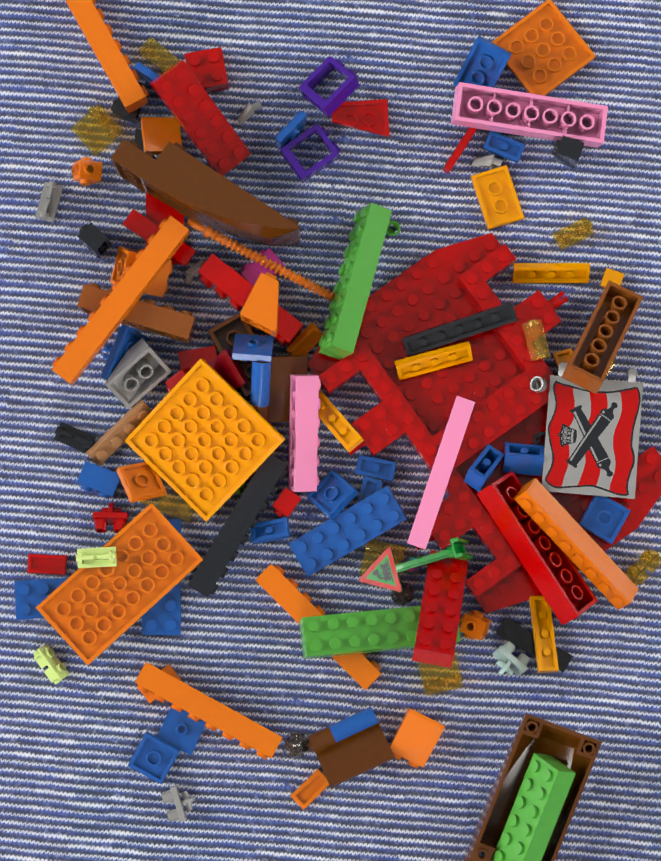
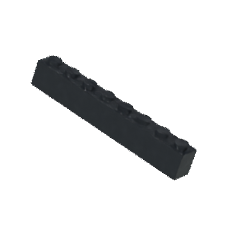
M270 455L257 469L190 580L189 587L206 597L210 594H215L219 587L216 584L220 577L224 579L229 570L226 566L229 561L234 562L239 554L236 551L240 544L244 545L249 535L246 533L249 528L254 529L259 521L256 518L258 513L265 511L269 504L266 501L269 495L274 496L279 487L276 483L279 478L284 479L289 471L286 468L288 464Z

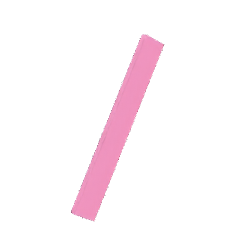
M456 396L407 544L422 549L427 547L475 404L474 401Z

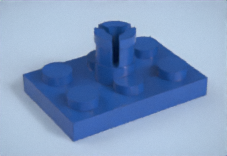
M478 35L453 85L457 86L459 82L494 88L512 53Z
M122 324L113 346L108 344L102 351L107 353L102 354L103 358L107 361L100 378L107 380L126 352L141 338L146 342L149 338L133 328Z

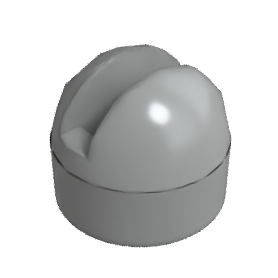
M535 376L530 382V387L535 392H543L547 388V381L543 377Z

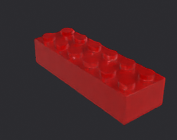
M179 60L150 82L151 86L214 171L223 176L251 155L185 61Z
M213 253L198 270L200 282L204 286L214 288L215 294L222 300L228 299L231 303L230 306L239 312L243 309L254 285ZM279 306L278 333L275 341L282 347L285 345L289 347L303 331V324Z
M431 550L430 554L436 553L438 551ZM454 557L428 564L412 661L451 668L469 560L465 561L455 559Z

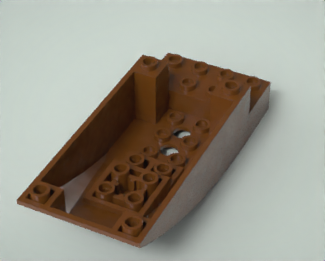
M123 139L111 157L118 176L145 194H151L163 203L178 210V213L202 225H209L214 230L268 246L300 243V227L295 219L292 217L286 218L185 152V148L177 142L173 144L169 141L157 160H155L156 157L149 151L144 153L134 141L130 140L128 142Z
M526 713L492 787L463 861H492L534 753L552 755L576 773L541 860L555 861L602 741Z

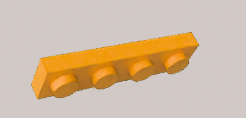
M513 263V283H589L590 263Z
M466 341L394 362L398 379L403 380L473 360L470 343Z
M319 390L318 398L321 405L318 410V417L350 453L364 440L323 392Z
M531 596L529 605L538 673H557L559 667L551 607L543 596Z

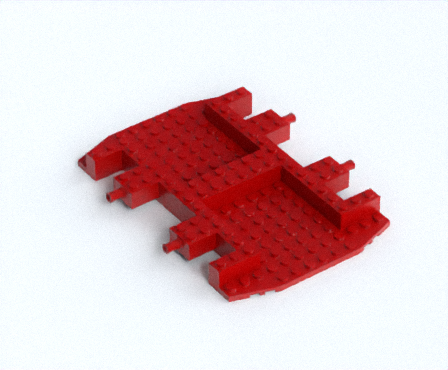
M493 233L436 249L368 297L352 354L338 360L319 353V346L307 364L312 373L319 376L321 385L328 395L360 374L381 402L351 423V426L364 441L350 453L347 452L350 456L365 446L374 457L404 435L431 472L456 396L475 402L445 490L449 497L441 502L428 543L431 540L435 541L440 550L451 544L450 539L459 538L472 528L494 559L465 580L466 587L485 613L528 601L531 596L543 595L477 495L478 491L463 481L469 468L488 444L504 454L505 442L533 445L532 438L536 433H546L550 375L554 374L535 350L532 343L561 323L562 320L555 310L565 302H568V298L565 296L559 300L565 295L563 291H560L550 300H546L540 290H538L514 307L518 318L517 321L415 354L419 355L469 341L473 357L472 361L403 380L398 379L394 361L408 358L402 337L502 304L487 283L515 263L516 258L506 244L501 246ZM533 377H543L547 381L546 390L543 392L533 391L530 387ZM545 437L536 438L537 444L542 445L545 443ZM654 446L638 456L635 499L608 497L631 510L614 542L610 544L585 530L604 552L637 529L661 496V455ZM502 461L481 490L508 474L503 472ZM515 473L522 486L534 478L539 480L542 477V474L537 476ZM580 495L564 509L579 523L594 496Z

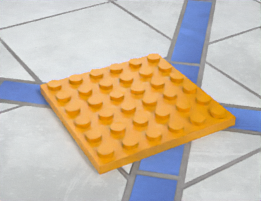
M203 358L192 367L125 439V442L206 522L285 441V438Z

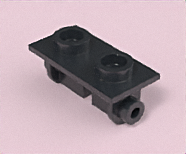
M63 422L60 423V426H57L54 440L84 453L93 446L96 439L95 436Z

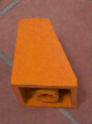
M123 246L118 247L110 283L114 284L118 279L121 280L124 277V271L129 264L133 265L137 260L135 257L139 250ZM169 260L144 294L158 297L164 296V293L168 290V275L172 273L173 269L172 260Z
M267 272L266 275L261 273L240 312V317L242 321L276 337L278 333L279 281L276 280L277 277Z
M408 707L389 746L396 759L401 760L403 757L409 760L408 765L416 769L419 766L424 768L445 726Z

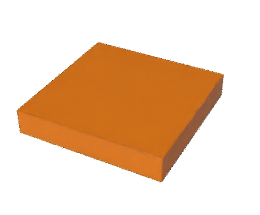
M141 117L144 153L149 151L152 154H161L169 141L173 144L177 142L182 145L180 124L175 117Z
M146 462L121 466L116 470L130 503L162 497L167 493L160 476Z

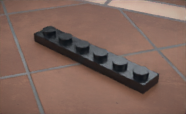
M512 301L402 337V341L409 357L515 322L518 318Z

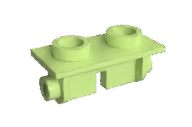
M116 547L77 549L76 562H78V568L117 566Z
M47 644L38 648L33 653L34 659L41 669L46 665L49 667L44 673L51 683L54 682L56 685L70 675L65 665L56 657L54 650Z

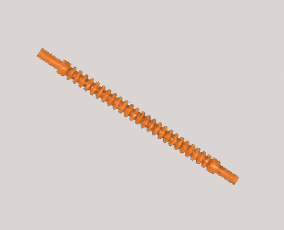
M191 218L188 219L186 225L203 233L204 237H211V240L215 239L216 243L221 242L222 246L226 245V248L230 247L231 251L236 250V253L240 252L241 256L249 257L250 261L255 260L256 264L259 262L260 266L265 265V269L270 268V271L274 270L275 274L278 272L280 273L279 276L284 275L285 279L289 278V281L293 280L294 284L299 283V286L303 285L304 289L308 288L309 292L312 290L313 294L318 293L319 297L322 295L323 299H328V302L334 299L335 294L333 291L330 292L329 288L326 290L324 289L325 286L320 287L319 283L316 285L315 281H310V278L305 279V276L301 277L300 273L296 274V271L291 272V268L286 269V266L282 267L281 263L276 264V261L272 262V259H267L266 255L263 257L262 253L257 254L256 250L252 251V248L248 249L247 245L242 246V243L238 244L237 240L233 241L232 237L230 239L227 238L228 235L223 236L222 232L219 234L218 230L214 231L213 227L209 225L206 227Z

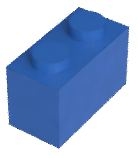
M505 442L502 460L503 472L509 473L513 470L516 474L541 476L544 463V446Z
M488 444L469 468L463 482L480 492L499 467L504 454Z
M85 461L77 483L81 484V489L91 492L92 489L99 491V496L109 499L110 496L115 498L121 480L118 473Z

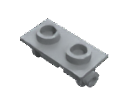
M53 181L44 183L35 218L54 223L63 186L56 185L57 183Z

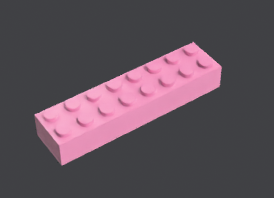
M459 82L455 87L451 124L552 141L561 140L564 135L585 143L584 146L598 148L604 143L608 106Z

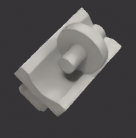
M177 785L172 786L170 790L161 794L164 804L174 801L176 806L175 809L167 811L169 822L186 821L187 816L183 805L185 804L187 811L193 810L191 802L196 800L195 796L189 798L187 791L181 792L184 799L181 800Z

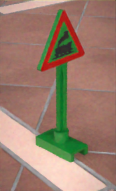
M456 537L450 539L452 546L447 547L446 550L397 565L392 548L388 547L359 578V581L402 592L400 572L445 558L451 559L455 557V559L465 561L473 559L471 554H466L464 546L469 544V541Z

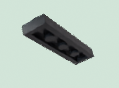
M505 617L496 635L536 657L533 633ZM556 646L559 671L564 673L573 656Z

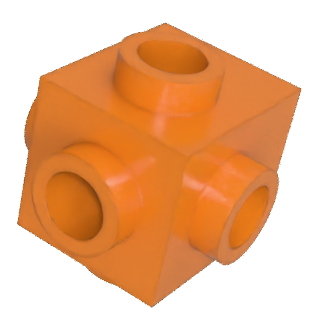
M81 157L72 166L73 181L80 182L79 184L84 186L100 182L102 162L92 161L90 157Z
M473 610L462 615L459 625H461L459 631L464 633L466 638L482 640L486 637L492 620L484 617L482 612Z

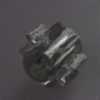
M401 580L403 591L392 590L393 592L390 596L393 602L404 606L414 599L412 596L414 590L409 583H403Z
M291 733V737L286 739L285 748L287 751H291L290 756L303 757L304 753L308 751L307 744L309 741L304 738V733Z

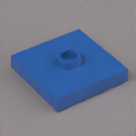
M137 62L134 66L138 76L145 80V83L152 87L150 82L160 76L140 62Z
M300 111L276 136V147L279 150L291 140H294L307 125V115L303 111Z
M235 334L232 359L271 362L274 336Z
M331 469L319 482L317 491H311L306 497L333 521L359 492Z
M594 496L578 524L590 533L612 544L631 510L608 497Z
M170 708L157 737L192 755L206 722L201 719L198 722L187 717L189 713L183 709L180 713Z
M146 731L128 766L162 784L181 749Z

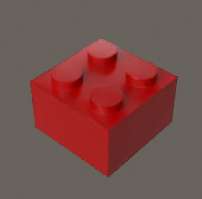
M222 47L184 54L187 66L207 93L229 89Z

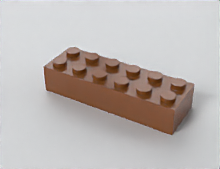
M609 280L561 377L597 394L640 306L643 296Z
M94 283L84 284L77 307L81 312L91 314L94 310L97 311L100 308V302L105 295L109 296L113 289L108 288V291L101 289L100 285ZM145 299L144 302L139 300L121 324L191 344L197 321L191 312L182 310L180 313L171 306L163 305V307L156 305V302Z

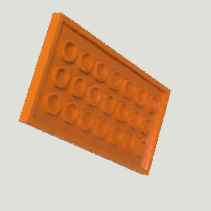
M152 503L103 546L116 547L117 566L79 568L36 607L87 666L203 561L202 557Z

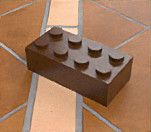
M240 313L208 330L219 353L228 348L233 352L235 334L254 335L249 324L241 320ZM237 360L249 381L240 387L247 400L251 397L252 361Z

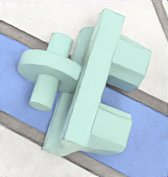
M510 641L498 647L492 655L498 659L496 664L501 667L498 672L500 675L507 672L510 676L515 673L519 677L528 669L527 664L530 658L523 653L517 658L511 653L514 651L515 646Z

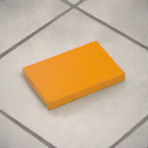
M507 165L470 177L488 230L524 219Z

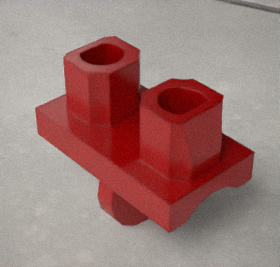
M114 502L109 503V508H102V512H93L92 515L97 533H106L107 525H114L113 531L118 533L130 522L128 513H123L122 508H115Z

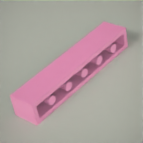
M290 374L288 489L294 492L317 491V486L319 485V477L317 475L319 457L317 455V448L320 445L318 429L320 427L318 410L321 403L318 394L321 388V381L319 376L314 374Z

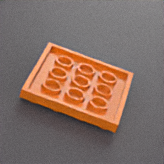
M546 0L492 41V43L512 53L506 66L525 90L530 94L542 96L548 95L596 58V55L552 0Z

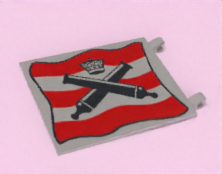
M560 362L558 365V376L550 375L542 485L548 492L635 499L643 383H635L637 370L630 368L627 371V382L604 380L597 394H594L562 378L561 376L567 363Z

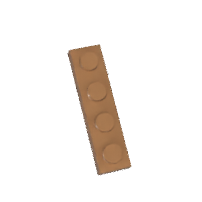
M140 399L86 454L98 466H101L125 443V439L152 410Z

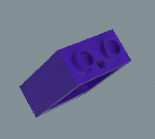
M331 56L298 87L302 96L327 117L360 86L357 81V74L351 69L347 70L344 68L345 65L339 59L334 60ZM335 69L347 80L325 100L313 89Z
M318 123L280 149L281 155L301 183H304L339 158V147L334 141L331 143L328 139L329 134L323 126L320 128ZM317 133L331 154L305 171L291 150Z

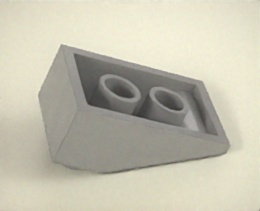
M141 338L126 352L104 384L130 409L172 371L151 346Z

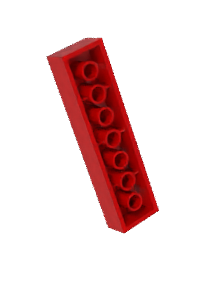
M512 470L478 492L477 495L560 623L564 625L580 616L598 600L568 556L514 500L522 488V484Z

